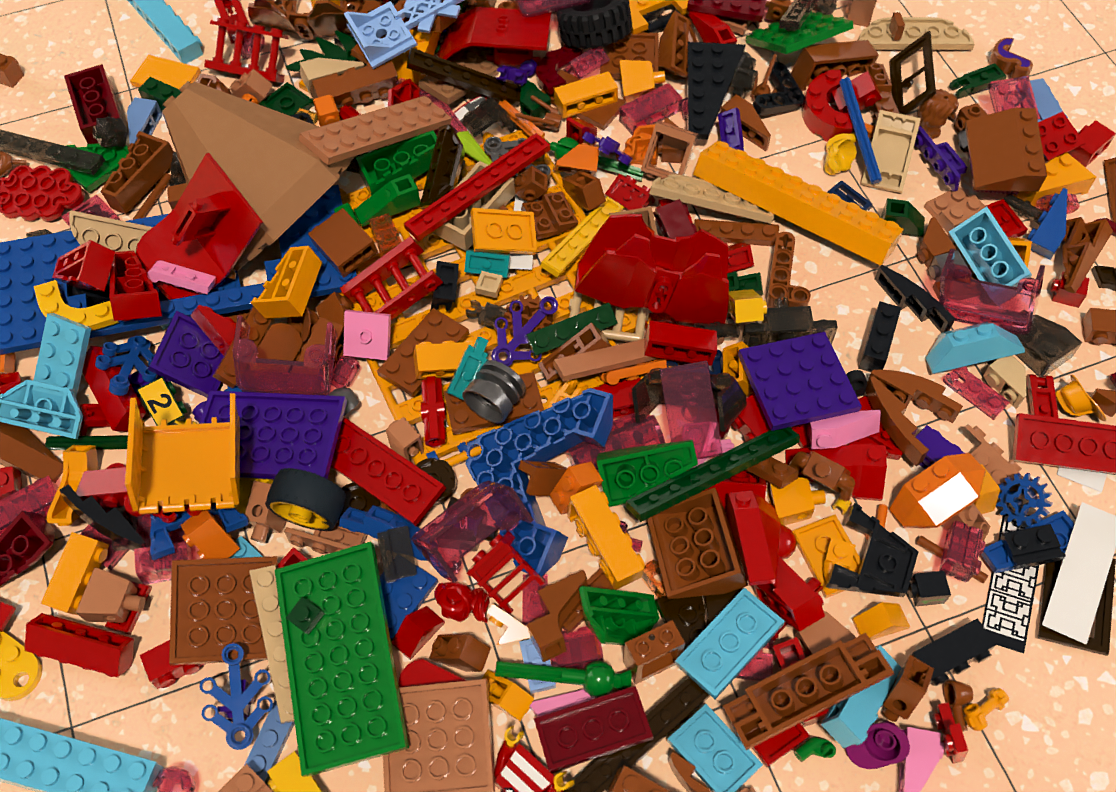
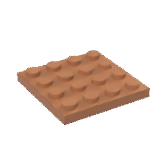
M478 679L399 688L409 749L383 756L384 792H495L488 680Z

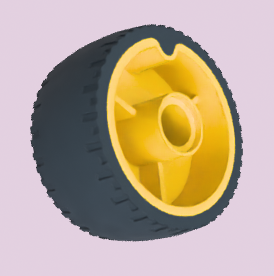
M285 468L279 470L274 478L265 505L275 515L290 523L308 529L330 531L335 527L341 515L346 494L338 485L320 475L304 470Z

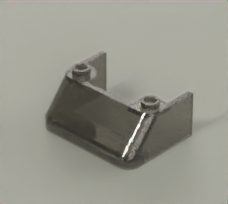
M654 368L632 388L636 423H641L659 404L718 409L720 431L725 432L747 406L746 394L735 377L730 376L729 373L715 375L664 371L662 368Z

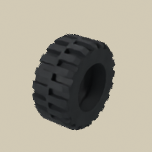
M568 0L567 2L564 1L557 10L561 40L567 46L576 49L598 48L600 46H608L611 43L614 44L618 40L624 39L632 29L629 0Z

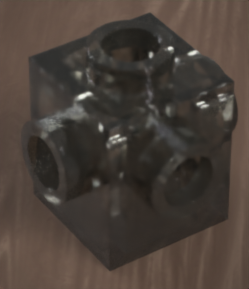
M97 118L96 126H93V137L97 139L101 147H125L128 129L121 118Z

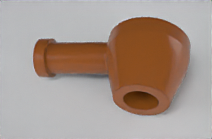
M948 680L943 687L944 700L952 708L955 724L960 723L962 732L968 731L965 725L962 706L973 700V689L968 684Z

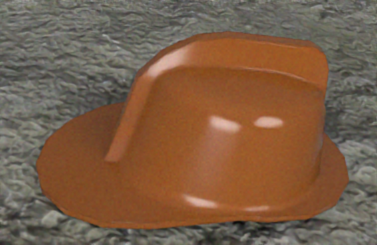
M306 307L303 316L288 317L287 324L293 326L299 332L302 342H304L307 338H310L311 329L318 322L319 318L315 311Z

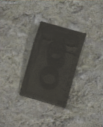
M1025 309L999 326L1018 337L1025 348V353L1016 354V356L1038 377L1050 374L1071 359L1083 343L1066 327Z

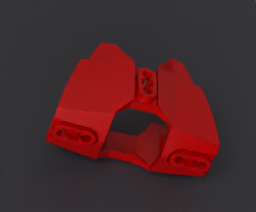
M642 214L610 215L593 237L578 262L575 291L605 303L610 302L611 305L623 309L645 307L654 313L665 312L673 317L675 321L725 327L729 303V280L727 279L728 244L703 229L689 236L671 239L655 235V231L645 224Z

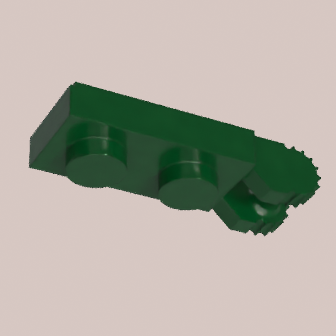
M994 63L963 74V76L951 81L949 88L951 90L958 89L956 96L964 98L970 93L1004 82L1007 76Z

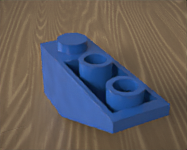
M1065 188L1062 189L1060 194H1054L1049 202V205L1052 206L1049 212L1044 210L1038 220L1041 223L1039 228H1033L1027 240L1032 241L1031 251L1049 260L1052 259L1066 235L1068 189Z

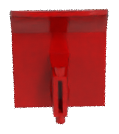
M492 7L470 9L461 14L457 21L448 27L437 57L447 60L451 55L463 48L482 46L494 47V54H487V60L494 62V65L521 67L522 62L528 59H532L538 64L541 57H533V50L547 51L551 11Z
M206 153L175 208L141 237L136 246V255L146 272L153 268V265L160 260L216 276L215 285L210 290L212 291L229 275L263 221L211 154ZM163 281L155 283L169 300L204 294L196 293L187 288L176 287Z

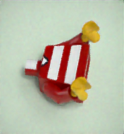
M514 725L505 731V741L497 755L494 770L495 784L501 792H563V790L574 785V780L567 782L566 785L564 784L563 776L567 771L554 776L520 743L516 747L515 743L524 737L523 731L519 732L517 738L512 735Z

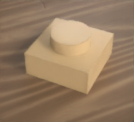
M481 271L475 286V293L497 298L503 282V276Z

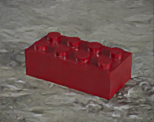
M103 64L64 75L79 128L87 144H96L128 134L111 81Z

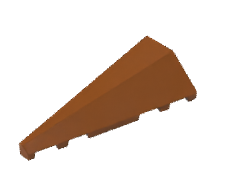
M1082 217L1066 220V235L1064 237V244H1062L1063 264L1065 266L1064 277L1066 279L1064 288L1066 291L1076 293L1113 233L1107 219L1085 223Z

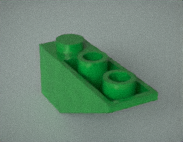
M410 174L389 181L354 209L361 226L419 206L418 188Z

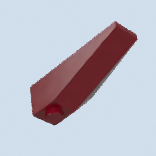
M22 510L0 535V585L38 562L54 543L55 529L47 523V520L41 514Z

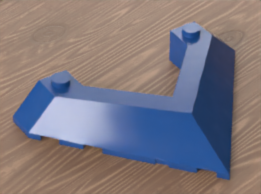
M589 388L574 398H565L552 404V407L543 411L537 410L504 424V427L492 429L478 435L477 439L467 442L468 445H466V442H462L457 446L460 453L466 451L468 459L465 460V464L473 480L477 483V489L493 521L496 522L500 535L503 536L509 531L515 537L511 546L541 577L560 560L568 537L555 529L546 527L536 497L526 493L529 479L525 472L518 469L520 461L546 462L583 441L605 447L613 426V395L611 393ZM477 446L481 447L480 455L475 457L470 455L471 449ZM514 559L513 562L517 567L519 563ZM524 568L521 570L522 572L529 574Z

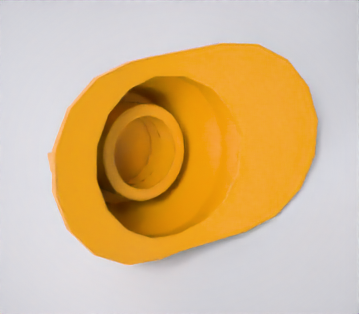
M1073 374L1070 375L1071 382L1055 393L1064 411L1072 416L1093 413L1100 420L1106 421L1104 413L1085 392L1079 380Z

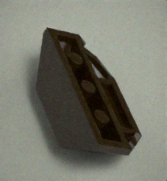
M447 124L439 127L420 208H427L460 183V172L465 166V150L452 125Z

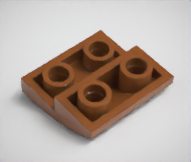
M563 192L543 194L540 201L522 203V211L534 212L536 240L560 234L578 225V220Z

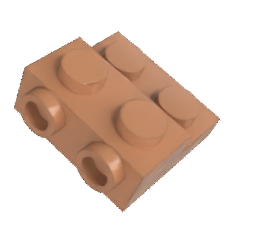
M960 186L958 191L953 192L950 190L927 201L924 206L928 213L936 218L949 236H951L950 230L986 207L975 195L969 197Z

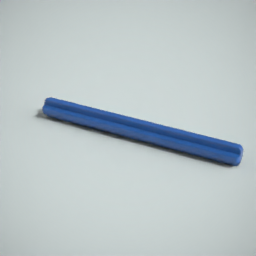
M849 77L841 79L839 83L869 179L872 184H876L882 181V177Z

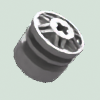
M487 360L481 367V370L477 372L476 379H473L463 391L462 398L468 407L480 417L493 423H502L512 411L513 405L519 401V397L526 391V385L522 378L510 367L501 362Z

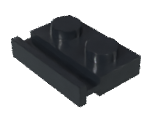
M1051 524L1007 532L1001 536L1007 554L1014 563L1013 567L1015 570L1062 561L1065 558V553H1062L1060 549L1061 545Z

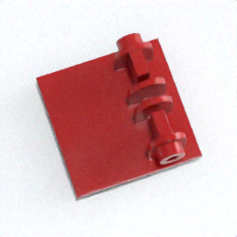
M1063 111L1038 122L1044 161L1052 160L1085 144Z

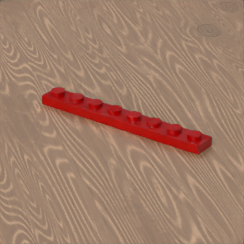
M537 133L533 134L404 223L405 229L419 242L550 151V144Z

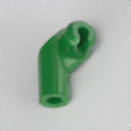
M812 737L794 750V754L800 762L805 761L811 755L832 758L836 754V747L828 740Z

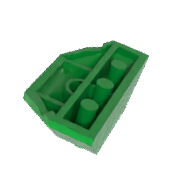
M586 586L579 588L585 624L602 644L625 646V642L651 631L653 625L660 619L655 598L652 594Z

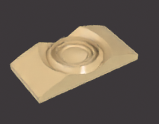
M880 110L871 146L882 181L872 184L865 166L861 185L902 194L921 118Z

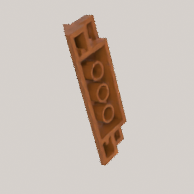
M864 633L844 644L840 640L746 688L745 695L723 705V708L745 749L748 750L894 675V671L881 651L876 649L868 635Z

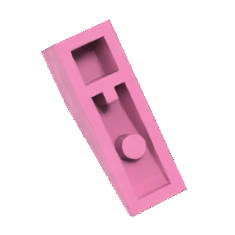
M880 410L859 411L808 423L807 434L811 449L837 448L878 433L880 429Z
M907 727L904 731L909 739L910 751L905 760L900 762L898 792H921L937 763L943 757L944 743L940 742L939 732Z

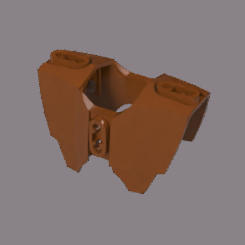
M254 0V3L248 4V16L251 23L298 34L301 38L311 40L314 39V35L319 37L335 36L336 30L351 35L352 33L347 26L348 22L344 13L347 11L369 13L382 6V0H340V6L330 0H318L309 13L303 14L296 13L297 0Z

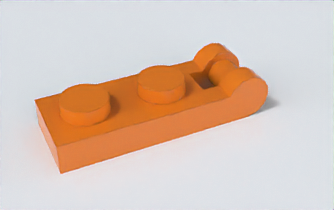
M660 358L601 372L600 379L605 383L615 385L622 378H625V380H635L639 378V375L645 373L647 376L658 375L660 370L667 369V363L665 359Z

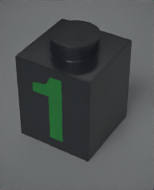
M945 571L916 573L913 575L908 588V595L910 598H913L915 607L945 604L951 596Z

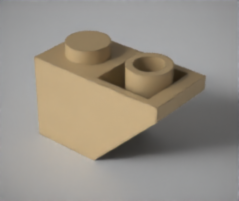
M1013 355L999 358L988 366L983 375L987 384L1002 395L1007 403H1010L1017 409L1027 395L1026 367Z

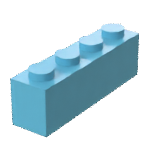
M881 645L876 646V649L881 651L894 671V675L831 706L821 723L825 730L843 748L854 744L860 745L865 741L868 736L866 732L870 725L878 718L877 712L885 702L887 694L902 668Z

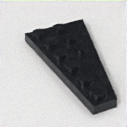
M688 42L687 128L689 131L698 134L697 139L708 140L746 45Z

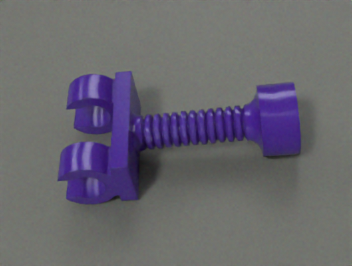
M528 59L522 62L520 68L503 65L498 67L497 71L501 73L496 79L500 81L511 80L517 85L526 84L527 76L536 73L537 63L532 59Z

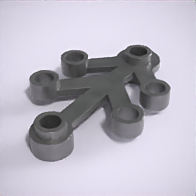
M489 137L484 143V152L490 155L492 162L499 158V155L503 156L508 152V149H513L526 139L520 138L515 141L502 142L498 137ZM545 154L535 161H542L545 158ZM530 164V165H528L527 167H525L524 170H526V169H528L529 167L534 166V165H533V164ZM545 164L534 166L548 175V180L550 179L551 171L549 166Z

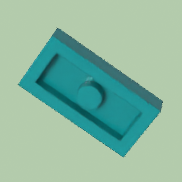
M468 249L466 250L464 272L481 274V271L507 278L509 277L511 255L474 252V250Z

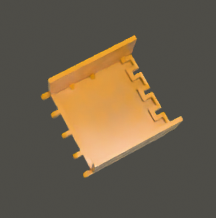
M230 393V422L217 423V417H212V423L193 424L192 418H187L185 425H167V419L161 420V426H145L144 421H141L136 398H130L125 485L133 511H139V514L159 513V506H163V513L183 512L185 511L186 504H189L190 511L211 510L212 503H216V509L235 508V505H239L240 418L238 416L235 393Z

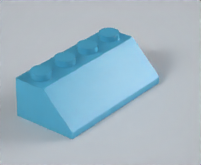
M987 206L949 231L987 294L998 306L1018 295L1031 278V272Z

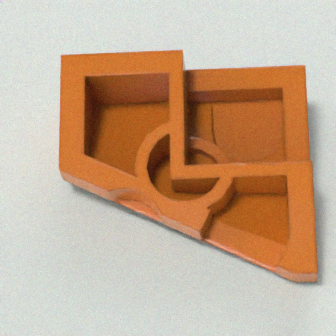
M656 124L638 126L633 132V136L625 142L626 148L622 152L633 158L630 164H643ZM658 143L650 165H657Z

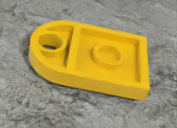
M4 631L0 632V699L15 701L26 697L36 688L41 679L42 665L36 655L24 651L25 647ZM28 675L29 680L27 684L18 687V680L22 676Z

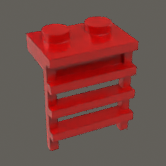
M507 531L503 536L500 533L497 534L489 542L491 547L486 552L480 550L471 559L474 563L467 571V574L478 582L477 585L479 587L482 586L488 592L487 595L490 598L493 597L500 609L503 608L510 615L513 609L508 603L533 580L540 586L545 583V580L511 546L515 537ZM514 558L519 565L492 588L487 581ZM524 568L530 575L503 599L497 592Z

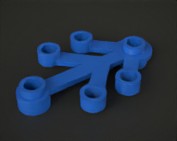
M134 336L129 338L127 343L119 345L113 342H105L103 344L102 353L104 355L96 357L95 366L98 369L106 370L109 367L123 364L119 374L110 380L109 391L112 394L122 396L128 393L130 385L128 377L133 367L140 372L144 381L152 382L156 380L157 374L147 370L148 367L138 357L143 356L148 361V365H150L155 355L149 350L151 344L145 337ZM129 351V354L112 357L116 353Z
M231 643L226 645L222 651V659L229 667L231 696L218 687L216 681L210 677L202 679L199 687L204 694H210L232 711L233 723L220 715L218 708L212 704L206 705L202 709L201 715L204 720L212 721L226 732V741L231 748L243 750L252 743L254 737L252 729L265 713L272 710L273 701L267 696L259 698L257 708L245 721L243 710L262 686L269 684L271 675L264 669L257 671L253 682L242 694L239 663L244 658V651L240 645ZM233 650L237 651L239 654L238 658L230 660L228 654ZM261 673H265L268 676L267 681L264 683H260L257 680L258 675ZM206 681L213 682V688L209 691L203 689V684ZM263 700L270 702V707L266 710L260 708V703ZM208 708H214L215 715L212 718L205 716V711ZM238 731H243L245 733L244 740L236 741L235 734Z

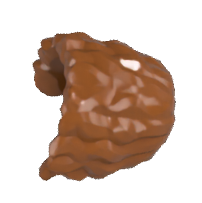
M936 89V94L919 106L917 110V118H921L919 126L924 129L931 139L940 136V127L945 125L948 117H951L953 120L956 118L955 112L959 106L957 97L943 89Z

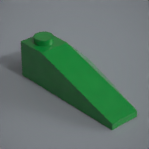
M693 440L623 448L598 453L596 461L599 474L603 479L602 487L607 496L609 507L626 504L627 500L698 465Z

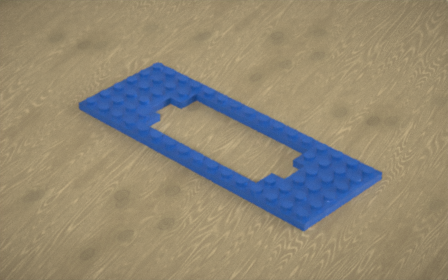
M339 185L331 186L278 238L282 258L290 247L309 246L322 261L309 298L328 295L333 292H342L340 287L357 276L355 269L343 278L314 246L308 235L314 227L330 218L335 213L334 209L342 205ZM168 214L128 220L127 222L154 227ZM71 230L0 242V355L40 348L46 318L39 308L34 286L57 280L52 278L57 259L80 246ZM281 259L264 262L267 281L270 282L276 274L275 268ZM57 280L65 304L74 308L89 307L86 293L70 296L69 285ZM264 283L161 301L162 316L132 319L130 321L118 320L119 323L91 331L90 338L170 324L176 311L191 317V313L199 304L210 307L217 314L251 309L253 307L251 301L254 297L259 298L265 289L263 287Z

